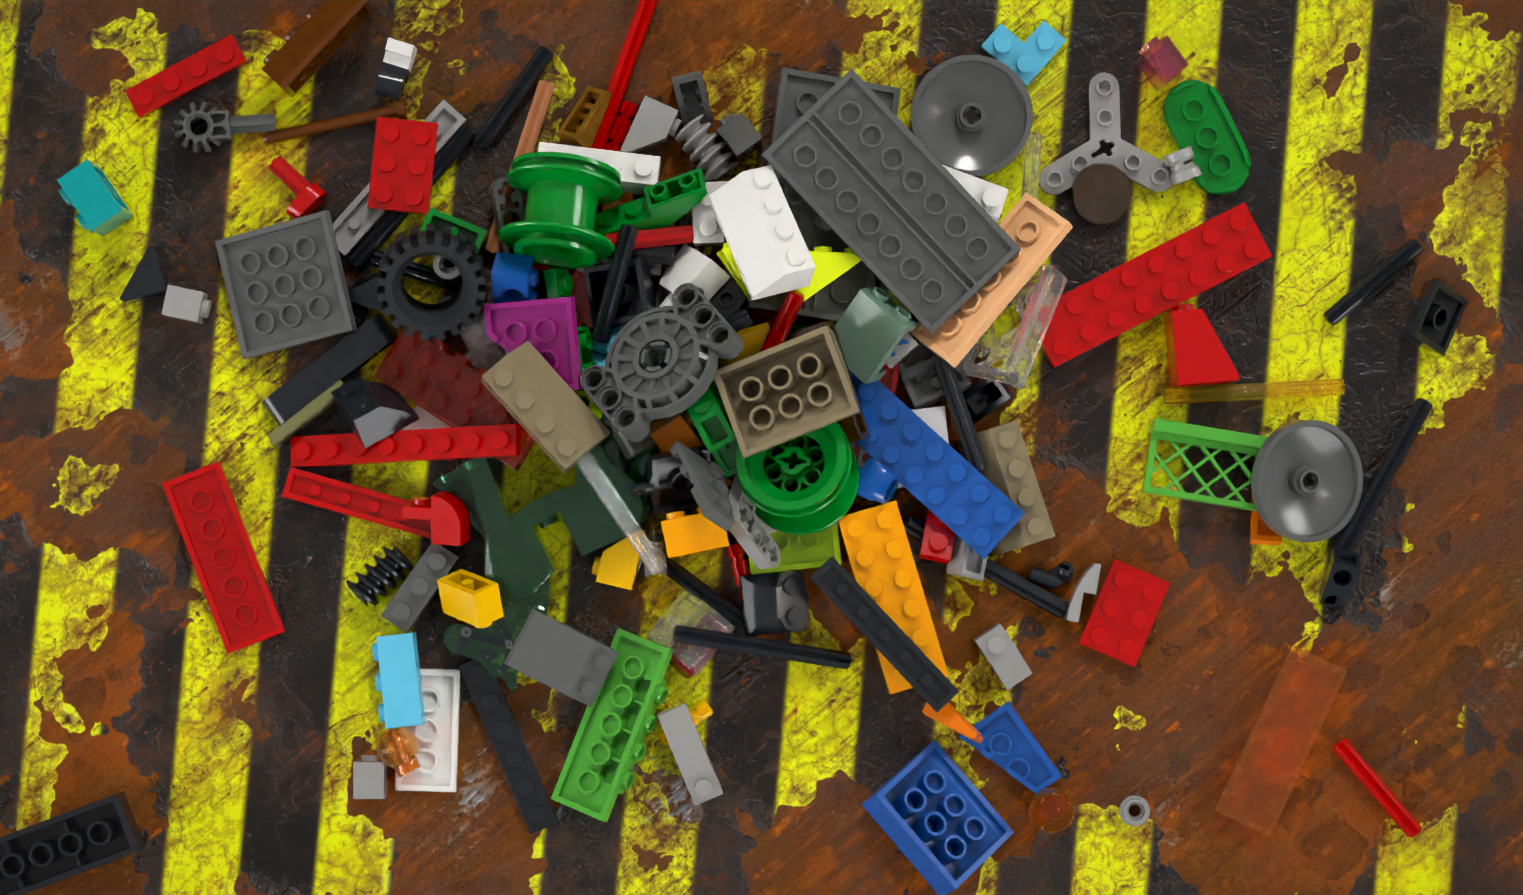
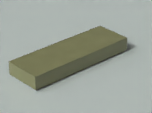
M342 380L337 381L270 433L268 437L272 443L281 446L290 437L294 436L335 404L331 392L345 382Z

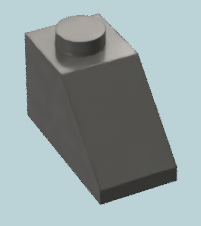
M732 112L718 122L720 125L716 130L718 136L725 143L728 150L732 152L737 162H740L762 146V136L742 112L736 116Z

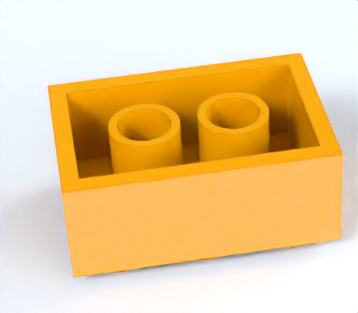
M699 507L697 508L698 514L686 516V511H678L666 514L667 520L661 521L668 558L730 546L728 533L704 517Z

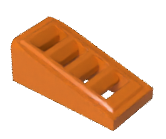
M926 702L922 710L924 715L977 743H982L984 737L949 702L938 712Z

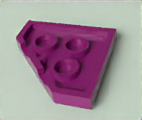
M575 296L483 305L486 335L494 343H498L510 353L529 341L572 390L583 389L580 384L582 372Z

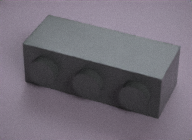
M430 544L381 616L403 632H410L439 591L437 580L450 574L462 557L445 545Z

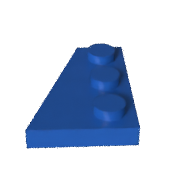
M1009 701L973 725L984 737L982 743H977L962 734L958 736L979 750L986 758L991 759L1005 769L1008 774L1036 794L1062 777L1060 771Z

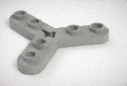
M1105 72L1095 75L1088 86L1089 141L1045 167L1039 175L1038 184L1040 189L1050 196L1062 194L1072 187L1074 179L1081 170L1091 164L1108 163L1115 165L1123 171L1129 180L1151 192L1162 193L1168 190L1173 184L1170 178L1172 174L1170 167L1166 166L1165 162L1121 139L1120 92L1117 79L1110 73ZM1100 141H1103L1105 144L1111 142L1113 148L1110 150L1111 156L1103 153L1093 158L1092 154L1101 147Z

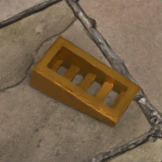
M587 86L556 135L566 145L591 148L612 94L606 90Z

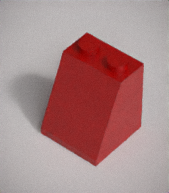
M1194 304L1175 305V307L1171 308V312L1164 315L1170 388L1226 384L1239 380L1236 368L1203 309H1194Z

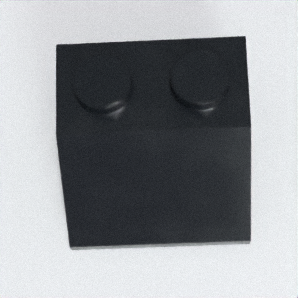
M356 378L345 382L331 392L343 421L365 448L419 420L416 412L394 386Z

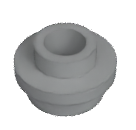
M1131 795L1121 802L1119 814L1126 824L1139 826L1149 818L1150 807L1144 798ZM1132 805H1138L1140 808V812L1136 816L1129 814V808Z

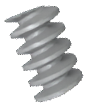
M702 114L686 124L676 135L675 140L677 142L686 141L682 150L684 152L693 151L689 157L691 162L701 160L696 169L708 170L704 176L705 182L717 181L736 168L739 162L728 163L732 152L721 153L725 143H714L718 133L707 134L711 123L700 124L699 122L704 116Z

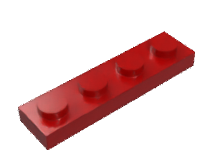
M231 34L125 90V93L138 117L142 119L246 64L247 60L235 37Z

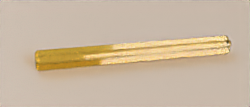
M1343 379L1170 387L1163 390V400L1165 404L1336 396L1344 394L1345 384Z

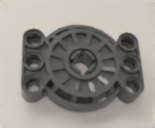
M684 283L674 291L673 306L652 308L630 320L618 332L610 345L605 360V367L598 365L587 367L580 376V384L610 422L629 441L639 442L649 434L650 419L668 418L685 411L695 404L713 381L718 366V358L729 360L737 357L744 347L743 340L694 284ZM662 360L667 364L663 369L658 366Z

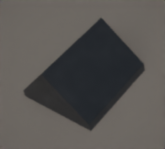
M1437 279L1426 281L1401 334V338L1445 356L1468 304V300Z

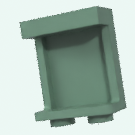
M871 286L859 290L835 325L849 370L864 384L881 380L886 373L882 366L907 332L915 330L918 324L911 318V314L906 309L897 306L890 299V295L886 290L881 287Z

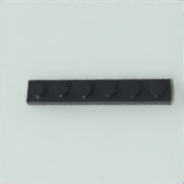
M833 556L810 576L817 586L936 712L941 710L959 693V690Z
M480 656L459 665V669L529 833L533 834L558 823L557 815L491 661L486 662Z

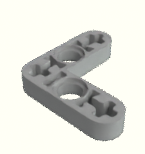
M735 475L729 492L735 525L729 530L759 569L776 568L780 563L779 547L754 514L756 506L745 496Z

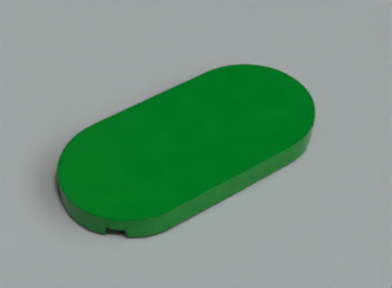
M1186 80L1177 84L1171 89L1164 100L1163 118L1178 150L1189 146L1192 147L1194 164L1199 166L1202 175L1192 178L1200 189L1212 195H1226L1236 191L1245 183L1249 175L1251 158L1220 93L1212 85L1200 80Z

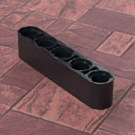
M378 313L262 401V404L275 422L281 426L337 381L346 380L392 345L399 337L382 314Z

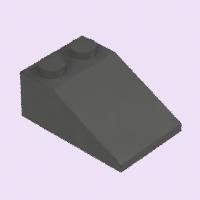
M532 609L504 664L591 707L619 652L583 632Z

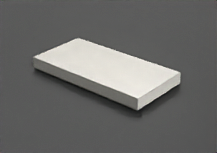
M420 668L426 723L423 725L397 727L395 790L457 792L461 671L456 669Z

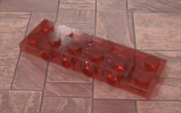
M403 326L398 334V338L395 339L374 375L451 428L505 424L520 425L481 382L482 375L488 370L479 367L478 370L470 365L472 362L470 358L457 351L455 355L447 350L449 345L442 340H437L435 336L432 339L429 338V341L421 340L420 332L414 331L411 337L404 334L405 326ZM521 427V456L496 458L511 468L519 470L535 441Z

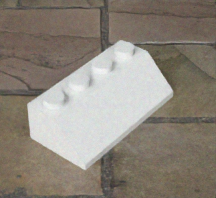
M771 165L743 171L709 195V201L751 300L810 286L816 266Z

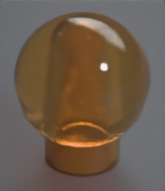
M406 727L388 728L381 733L376 744L377 755L385 765L395 769L398 777L421 767L416 757L419 750L417 737L411 730Z

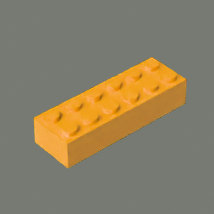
M896 500L843 516L838 521V525L855 581L946 678L949 677ZM876 648L889 694L913 688Z

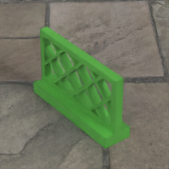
M1158 418L1153 420L1150 428L1151 436L1142 493L1258 512L1255 504L1245 502L1239 491L1251 483L1252 474L1243 462L1251 456L1256 457L1268 437ZM1157 440L1169 442L1176 453L1162 461L1156 453ZM1177 444H1182L1186 446L1180 449ZM1191 446L1199 447L1206 456L1205 459L1194 467L1183 454ZM1207 449H1212L1216 451L1210 454ZM1221 451L1229 452L1236 461L1234 465L1224 472L1213 458ZM1237 454H1242L1246 456L1240 459ZM1179 455L1189 470L1176 479L1166 464ZM1155 459L1159 465L1153 469ZM1209 460L1219 475L1206 484L1196 469ZM1239 465L1249 481L1236 489L1226 474ZM1162 468L1171 480V483L1164 488L1151 487L1152 474ZM1190 473L1193 474L1202 486L1195 493L1185 492L1178 483ZM1220 478L1223 479L1232 491L1225 498L1215 497L1209 489V486ZM1174 485L1178 491L1169 490V488ZM1204 490L1208 496L1199 495V493ZM1235 495L1238 501L1229 500V498Z

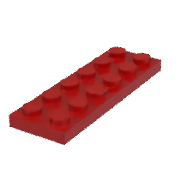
M221 461L162 483L227 654L286 632Z

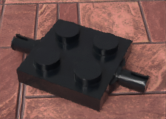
M705 445L689 448L710 463V453ZM671 451L649 455L647 481L629 485L631 497L649 495L650 511L655 517L678 511L697 509L699 507L690 491L694 485L688 478L682 475L679 467L683 463L679 458L673 457Z

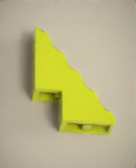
M727 242L723 243V249L716 254L748 300L751 301ZM814 247V251H809L816 266L810 286L796 289V291L804 295L805 301L858 264L861 259L850 248H844V253L832 252V247Z

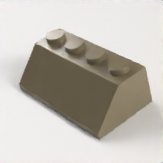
M529 341L505 355L482 375L481 382L564 474L611 433Z
M1017 420L977 433L988 465L987 469L980 473L1025 513L1021 520L993 549L994 555L1055 537ZM958 439L957 443L961 455L966 459L960 440Z

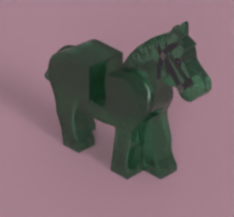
M604 413L600 421L611 433L574 465L576 485L549 493L526 505L512 516L508 514L489 458L470 459L457 466L455 470L433 481L436 489L451 492L464 502L470 515V524L484 537V575L486 579L498 583L504 617L493 621L492 625L486 628H476L465 623L454 624L446 630L444 643L452 653L478 660L489 672V677L504 678L511 691L517 688L519 671L504 664L532 609L548 616L552 594L551 577L559 569L537 525L544 529L558 522L559 518L557 515L560 514L581 555L584 556L631 535L651 515L649 495L631 497L629 485L647 481L648 456L660 454V449L658 446L652 445L631 457L627 473L620 456L619 445L612 434V428L605 422L608 418Z

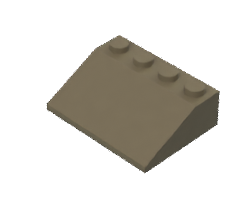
M827 325L716 370L714 376L743 458H748L860 412L844 358L834 332Z

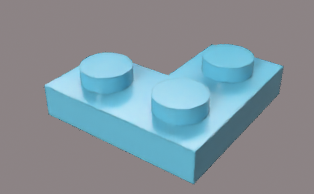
M1043 21L1023 43L1004 25L1000 24L980 48L991 58L1011 68L1020 77L1025 87H1027L1062 47L1066 39Z

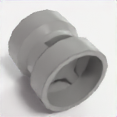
M1191 146L1163 157L1165 165L1170 167L1172 172L1170 178L1173 186L1202 175L1199 166L1194 164V153Z

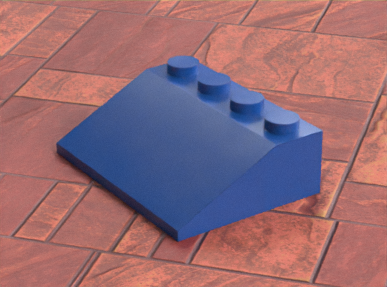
M936 740L926 746L861 804L938 895H946L956 890L1014 833Z

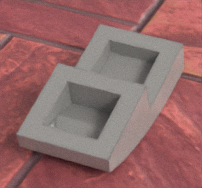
M1092 563L1078 580L1070 596L1064 620L1079 622L1083 594L1096 595L1101 564Z

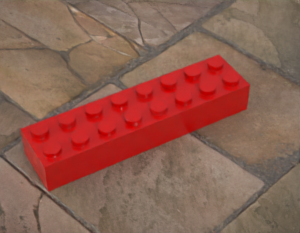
M1244 202L1027 312L1024 317L1051 369L1175 307V305H1179L1271 258L1272 254Z

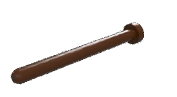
M399 99L395 101L396 105L266 132L263 134V141L266 144H272L375 122L377 117H399V119L407 120V108L404 99Z

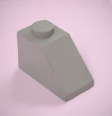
M645 95L620 152L638 153L667 142L670 135L675 137L682 120L678 119L679 110Z
M1000 623L995 624L973 639L1006 690H1009L1032 674L1019 650Z

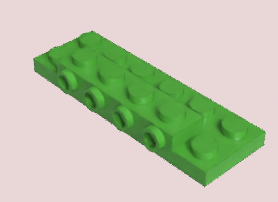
M619 628L610 646L618 651L619 654L592 706L587 705L551 797L554 801L602 822L608 821L618 794H623L625 790H629L635 781V774L632 773L636 761H641L646 753V745L643 742L647 732H653L657 725L658 718L654 714L658 704H663L668 697L669 689L665 687L668 680L663 678L674 653L672 649Z

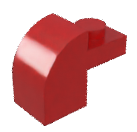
M441 490L431 495V498L413 497L411 502L402 506L403 519L431 520V544L461 546L471 540L468 509L464 502L451 492Z

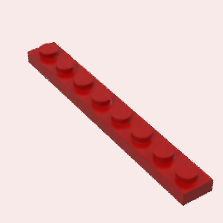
M518 424L400 430L367 448L362 445L354 433L290 437L291 467L306 468L521 456V426Z

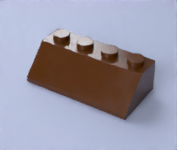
M326 0L320 7L318 5L314 6L305 16L307 21L299 29L295 27L287 34L284 39L286 43L279 51L274 49L266 56L263 61L265 65L262 70L293 98L375 9L368 0Z

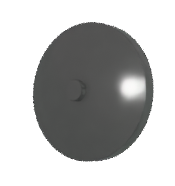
M982 55L957 56L934 67L919 84L911 106V128L918 140L942 165L974 177H982L993 174L1009 165L1024 148L1033 123L1031 98L1020 77L1004 63Z
M1297 420L1281 426L1266 439L1256 456L1251 477L1254 504L1264 523L1281 537L1308 543L1330 538L1342 530L1351 520L1361 499L1363 469L1358 451L1344 432L1327 422Z

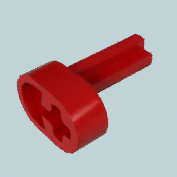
M281 155L277 159L274 158L272 160V164L268 169L297 196L287 208L286 213L292 219L312 214L325 200L327 193L317 183L310 184Z

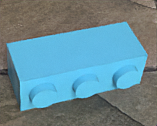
M416 632L377 636V643H372L373 660L379 661L380 673L375 674V684L377 692L382 691L383 704L378 705L380 722H385L386 729L425 724Z

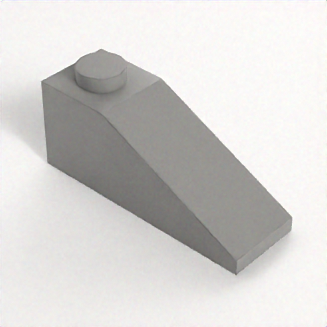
M686 703L657 714L694 805L696 806L722 795L723 791L720 781Z

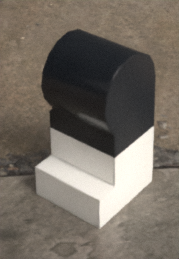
M388 38L385 47L386 52L376 82L375 94L399 100L408 82L417 49L414 45Z

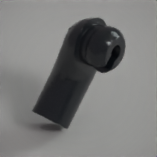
M1061 562L1049 571L1033 566L1028 580L1050 589H1056L1072 579L1074 568L1069 562Z

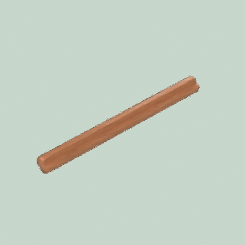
M540 80L538 82L514 159L522 154L532 153L535 150L555 88L554 84L549 81ZM506 185L502 192V195L505 196L506 204H500L501 209L516 207L515 202H508L507 194L512 192V188ZM509 212L504 216V226L511 223L513 212ZM495 217L485 244V250L493 254L501 252Z

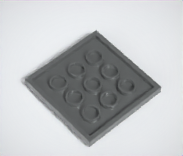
M321 211L215 241L242 359L254 358L357 330L330 211Z

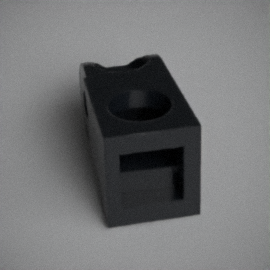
M1333 547L1330 562L1320 587L1318 604L1339 610L1344 609L1360 572V554Z

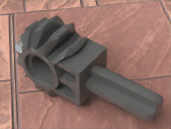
M194 102L190 103L191 113L188 114L183 109L179 111L185 118L184 121H174V125L183 128L175 133L176 138H185L181 144L185 149L193 144L192 150L197 154L200 152L202 144L204 150L209 153L211 152V141L217 146H220L221 142L234 141L233 134L273 132L276 130V118L272 113L232 116L229 110H219L217 107H213L208 111L207 102L201 103L199 111ZM205 120L208 124L207 131L202 135L194 134V124L197 121Z

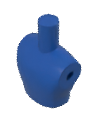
M869 458L862 468L859 467L857 494L870 501H877L882 504L888 503L898 486L899 476L893 473L887 466Z

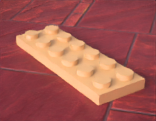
M1027 192L999 224L1021 250L932 334L919 321H917L918 325L915 330L909 331L912 337L954 368L1073 228L1069 221Z

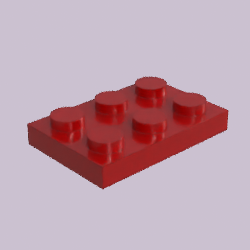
M377 117L367 208L427 215L431 204L439 130L438 123Z
M1113 559L1078 643L1135 667L1170 582Z

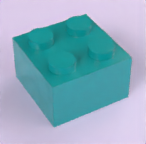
M88 159L57 180L62 187L58 190L61 197L68 205L71 204L78 210L79 213L75 215L77 220L85 230H89L91 233L95 232L104 237L133 217V214L100 166Z

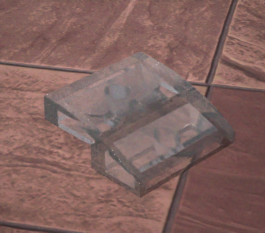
M684 589L646 636L654 643L671 649L673 656L694 674H699L718 649L674 642V627L683 625L731 633L735 626L704 601Z

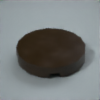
M1108 163L1091 164L1081 170L1073 181L1072 204L1077 213L1089 222L1097 224L1113 222L1121 217L1130 205L1132 198L1131 183L1126 174L1115 165Z

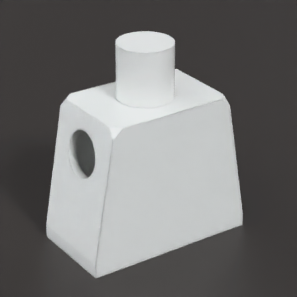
M683 244L675 256L674 263L668 267L660 279L659 284L669 292V295L659 307L673 306L674 291L684 283L694 284L710 300L731 276L713 260L691 246Z

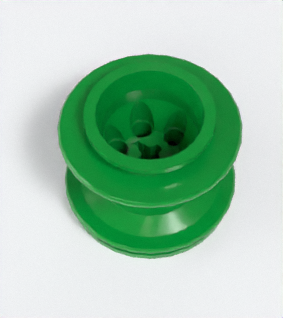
M563 152L526 153L512 161L511 170L507 173V181L514 189L520 190L521 193L527 195L524 221L513 222L503 226L499 230L498 236L503 243L513 249L515 254L533 256L534 264L542 266L580 269L590 267L596 261L608 258L614 253L615 247L607 237L595 232L594 226L597 206L610 204L622 196L623 190L620 186L621 175L615 168L589 157Z
M837 422L748 458H743L738 444L735 457V472L738 483L745 496L756 506L754 513L771 528L786 534H813L834 525L852 506L858 492L859 467L856 457L850 448L848 438ZM813 455L821 457V460L812 462L811 458ZM796 461L800 462V464H796L795 469L790 468V466L795 465ZM775 471L781 472L777 479H772ZM810 476H819L815 483L807 482ZM795 483L798 485L794 492L787 491V487L790 484Z

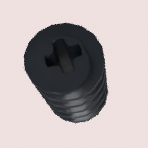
M392 543L394 547L392 550L385 546L382 547L385 555L384 558L373 555L375 566L367 563L364 564L367 572L366 575L358 571L355 572L358 580L357 583L350 580L346 581L351 591L366 606H368L367 602L375 606L379 604L376 594L383 597L388 595L385 585L393 589L397 587L394 577L400 580L406 578L403 568L410 572L414 569L412 562L394 543Z

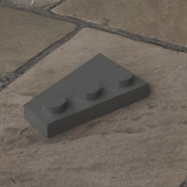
M676 441L669 450L673 457L679 458L683 464L679 469L682 475L688 478L694 485L690 491L703 516L727 532L735 525L723 469L715 462L709 463L685 445Z

